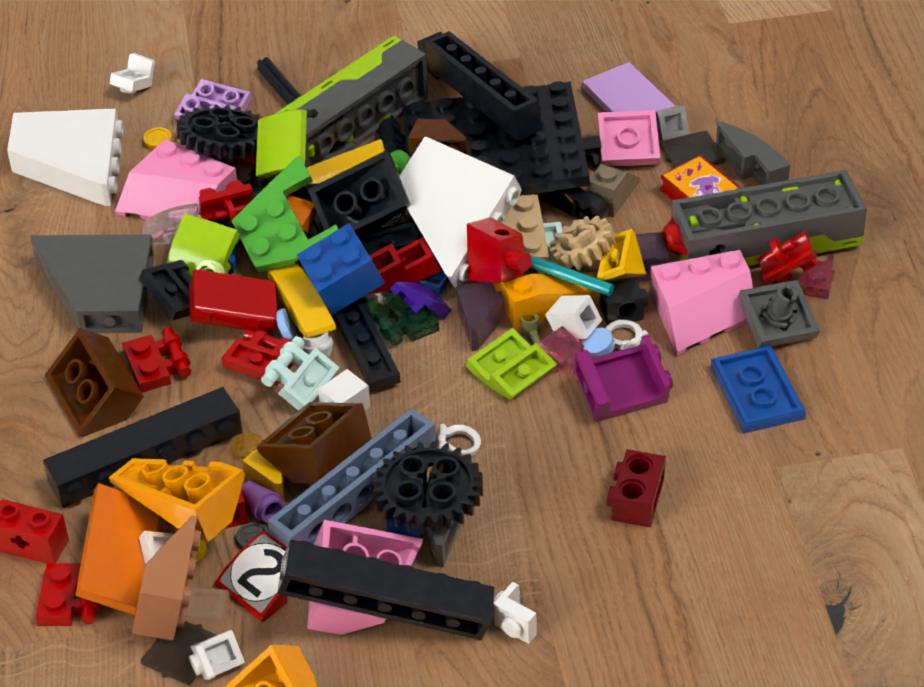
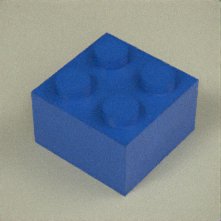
M350 223L297 254L299 261L331 315L385 284Z

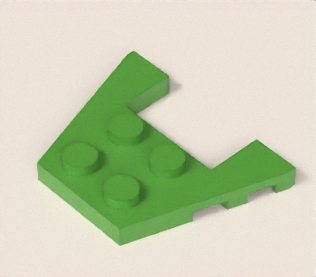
M300 156L296 157L232 220L258 272L296 264V261H299L298 253L339 230L337 225H334L308 239L286 198L291 193L313 182Z

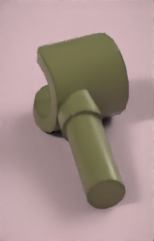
M533 313V321H525L523 316H521L522 335L530 337L533 344L537 342L544 349L539 338V316Z

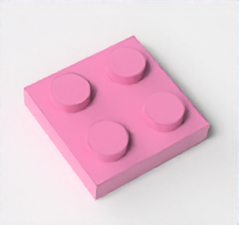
M655 110L598 113V134L602 145L600 151L601 164L609 167L660 165Z

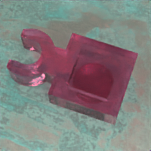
M814 251L817 265L808 271H802L799 285L806 296L829 299L835 271L832 269L834 256L829 254L826 261H819L817 259V252Z
M561 326L543 339L539 345L558 364V368L562 369L568 365L571 368L572 376L576 378L573 371L576 352L583 351L584 345Z

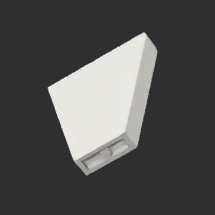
M116 108L13 113L7 148L12 172L103 206H111L112 194H117V179L114 175L119 174V159L117 156H121L122 152L119 137L124 135L123 121L118 120Z
M425 136L400 174L401 181L411 202L407 209L454 288L460 290L463 283L468 281L469 265L466 224L489 217L504 224L506 214L511 206L518 202L522 189L514 175Z

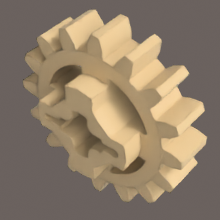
M586 216L584 219L574 220L573 225L570 227L563 226L561 233H555L554 237L556 240L549 243L551 246L549 251L557 265L565 266L569 269L575 265L578 270L582 266H591L594 259L602 260V253L610 252V245L616 243L614 239L616 235L606 218L600 220L599 216H595L592 220H589L588 216Z

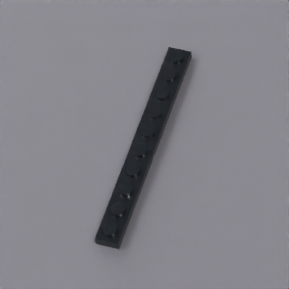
M304 187L290 194L291 196L311 202ZM317 211L309 233L305 232L308 239L324 231ZM360 298L334 313L333 317L370 391L400 383V373L362 299Z

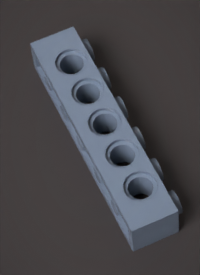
M409 409L268 519L269 534L286 547L290 539L307 541L314 545L324 520L346 524L374 501L373 478L377 477V468H384L383 459L393 460V451L404 454L406 445L411 447L412 450H416L418 442H421L424 448H429L432 441L436 442L435 424L414 409Z

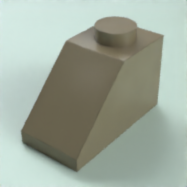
M600 164L590 177V186H587V191L600 197L608 207V215L614 217L639 184L640 177Z

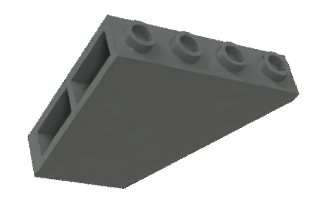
M151 234L31 235L30 240L35 262L78 329L82 328L94 333H142L149 291L140 281L139 277L143 269L151 268L154 265L155 254Z

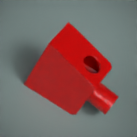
M490 217L466 224L469 265L468 280L500 283L522 277L524 271L530 268L532 258L529 253L524 252L523 236L520 232Z

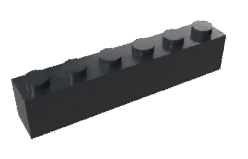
M448 31L425 41L430 71L518 141L542 130L538 99L453 33Z
M224 387L218 388L43 459L47 481L61 506H68L92 496L98 483L111 488L115 485L110 482L109 477L132 458L166 460L167 464H170L243 433L240 411Z
M290 539L282 558L277 594L482 640L492 623L494 587L481 584L478 581H467L450 577L444 573H433L416 569L410 565L394 564L375 557H364L347 553L341 549H330L313 545L307 541Z

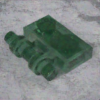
M394 292L383 295L384 305L377 303L374 298H369L364 303L373 322L379 325L380 334L394 346L399 345L403 341V335H407L411 342L439 331V322L426 305L416 314Z

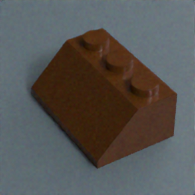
M82 328L77 330L45 373V377L75 430L82 437L126 421L144 398L110 339Z
M308 402L257 445L258 453L293 483H306L312 486L372 439L363 403Z

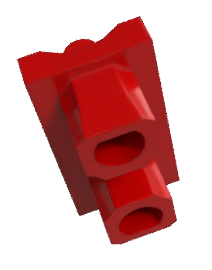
M240 180L229 182L226 190L216 192L211 187L201 189L199 191L200 196L198 197L200 216L202 219L212 222L227 219L230 226H232V220L253 200L251 185H243Z
M805 231L784 243H781L777 238L770 240L769 243L772 250L757 258L762 269L763 280L767 284L774 281L776 283L788 282L792 277L791 272L801 267L803 270L808 271L817 265L809 236Z

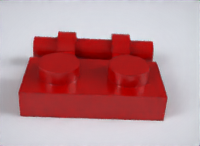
M171 327L162 330L163 339L155 342L151 334L122 343L124 354L142 393L170 385V375L179 373L182 378L188 377L191 374L189 367L191 364L187 353L182 351V341ZM171 355L170 359L163 361L162 356Z
M248 328L244 332L243 339L237 338L222 356V366L261 380L266 373L265 368L272 360H276L280 356V350L284 344L292 340L286 338L280 340L270 336L267 331L261 329L254 331ZM290 362L287 366L289 370L293 366V362ZM275 381L273 385L278 386L280 381Z
M81 563L46 564L35 617L38 626H72L74 615H81V621L85 624L94 623L96 614L100 612L101 604L75 596Z

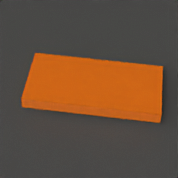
M98 483L93 493L75 596L135 615L145 568L139 536L144 531L157 532L159 515L127 493Z

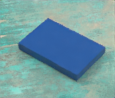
M771 345L711 359L710 367L744 434L805 419L806 410Z

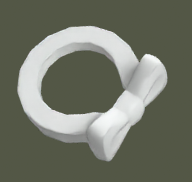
M617 320L606 327L611 333L615 329L622 327L630 328L635 332V338L631 340L621 341L614 338L615 349L620 351L640 345L641 336L648 335L646 330L642 331L638 324L629 320Z
M440 424L437 433V448L441 449L444 444L448 443L445 438L455 434H463L473 441L474 446L468 450H461L462 456L470 454L472 457L479 452L481 438L476 430L465 425L447 427L445 424ZM449 443V451L452 452L456 448Z

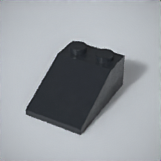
M388 150L308 189L324 231L334 225H337L338 229L350 223L358 238L360 235L376 231L411 205Z

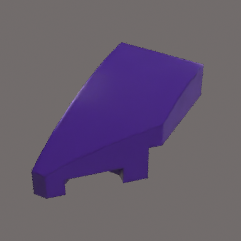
M395 282L390 288L416 314L424 305L443 319L452 311L435 291L426 286L412 282Z

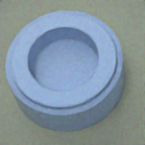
M595 328L587 339H582V347L584 350L589 351L591 358L612 353L615 348V340L608 329Z

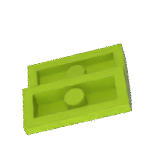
M300 109L276 113L258 120L256 177L268 178L280 173L298 156L301 157L305 164L307 110Z
M185 213L174 236L166 263L183 260L189 267V273L193 277V269H196L201 262L216 260L223 266L225 274H228L231 268L228 259L240 237V233L237 229Z
M511 328L468 358L465 366L495 392L512 400L555 369L558 364L537 342L531 346L514 328Z

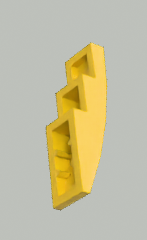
M297 262L294 265L267 270L268 279L275 281L279 300L287 307L293 324L306 338L336 330L335 323L322 298Z

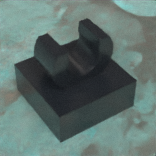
M600 136L582 138L585 157L592 160L593 167L595 168L599 164V153L602 148Z

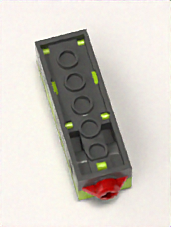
M394 35L276 112L307 110L306 168L355 149L378 133L381 121L383 122L384 119L386 120L390 116H393L396 120L402 117L403 105L427 100L429 95L426 53Z
M847 170L672 200L671 219L662 229V239L664 247L668 251L677 254L680 261L741 250L747 265L750 266L759 264L757 258L772 250L769 243L770 240L777 238L781 243H784L803 231L809 236L814 254L863 245L867 208Z

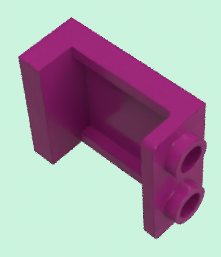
M649 335L641 336L640 345L595 358H591L588 350L576 352L573 371L595 422L668 402L670 389L673 388L672 376L668 370H664L661 364L659 347L657 344H652Z

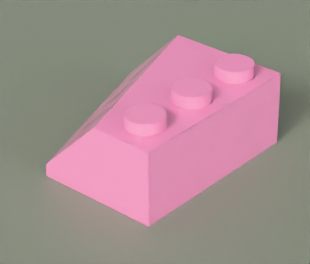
M165 139L129 172L115 214L116 216L126 217L128 213L138 214L141 219L152 221L153 217L169 219L171 224L177 225L180 224L185 213L201 218L198 201L199 191L209 187L215 189L216 192L226 190L229 182L237 180L236 169L213 158H207L203 154H195V151L187 150L186 147Z
M741 250L651 266L650 294L677 357L686 353V348L698 343L702 345L709 342L710 336L718 332L724 331L727 333L748 323L737 297L740 290L753 288L749 267Z
M324 520L314 545L330 549H341L347 553L364 557H375L382 561L411 566L424 539ZM309 601L307 629L343 635L382 624L386 618Z

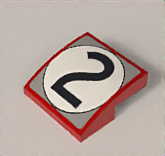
M263 529L229 562L215 581L216 587L263 623L288 603L287 596L277 594L282 558L287 547Z

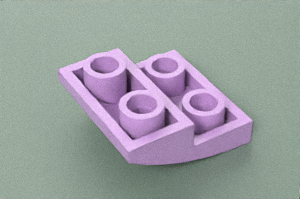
M201 79L192 95L185 94L174 116L179 119L180 115H185V111L193 112L194 107L203 110L204 105L209 108H214V105L225 108L226 105H229L231 109L241 107V111H245L253 98L249 91Z

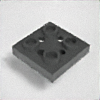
M798 280L740 290L737 298L758 348L817 338L820 330Z

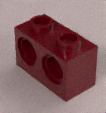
M626 449L623 462L618 461L614 473V481H617L616 486H610L608 490L607 506H612L611 520L645 527L652 526L665 480L666 456Z

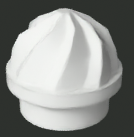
M328 332L310 338L303 336L305 345L302 349L308 355L315 347L325 356L329 357L331 355L333 339L329 337Z

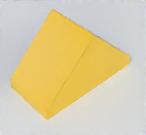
M631 228L615 234L614 239L616 243L610 245L611 251L602 253L603 259L600 261L597 279L609 282L645 275L646 271L634 230Z
M256 449L242 460L245 482L252 480L258 485L278 493L285 505V475L258 453Z

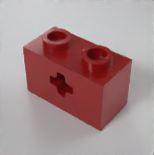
M2 499L0 501V552L44 563H56L69 542L63 514Z

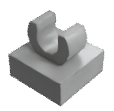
M679 105L655 111L660 140L664 141L690 134L685 106Z

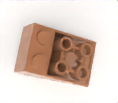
M192 515L145 564L132 634L173 641L176 627H184L192 590L191 582L197 560L195 559L196 552L198 551L201 531L195 530L197 516Z

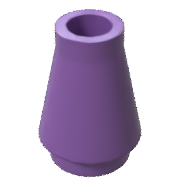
M252 480L242 485L243 498L258 521L268 523V519L284 508L283 499L278 493L260 486Z

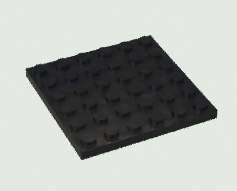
M556 81L548 85H529L523 87V89L539 101L542 130L518 141L464 97L441 98L438 101L424 103L413 102L402 106L406 149L410 158L408 137L417 118L444 119L466 137L469 156L515 176L522 189L520 196L590 186L589 172L571 81Z

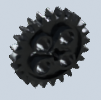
M204 105L203 110L194 107L193 112L185 111V115L179 116L176 128L177 139L180 140V145H186L187 150L195 149V154L204 152L207 158L217 155V159H221L223 156L228 157L230 160H233L234 156L245 159V154L254 157L255 152H257V131L260 114L251 115V110L242 112L241 107L231 109L229 105H226L225 108L214 105V108H209Z
M432 441L429 448H424V445L418 442L416 450H412L411 447L406 445L404 454L393 451V460L384 458V468H377V477L373 478L374 502H377L378 512L384 511V519L386 521L394 518V527L396 528L406 523L407 532L412 531L415 526L420 527L421 534L425 533L427 527H432L433 531L438 533L440 525H444L447 529L451 530L452 521L455 520L463 524L464 514L474 515V506L481 505L480 496H483L482 472H479V464L477 462L472 463L470 454L462 456L460 447L452 452L449 451V443L444 444L441 449L436 448L435 441ZM432 466V479L429 483V504L427 508H424V495L427 492L428 468Z

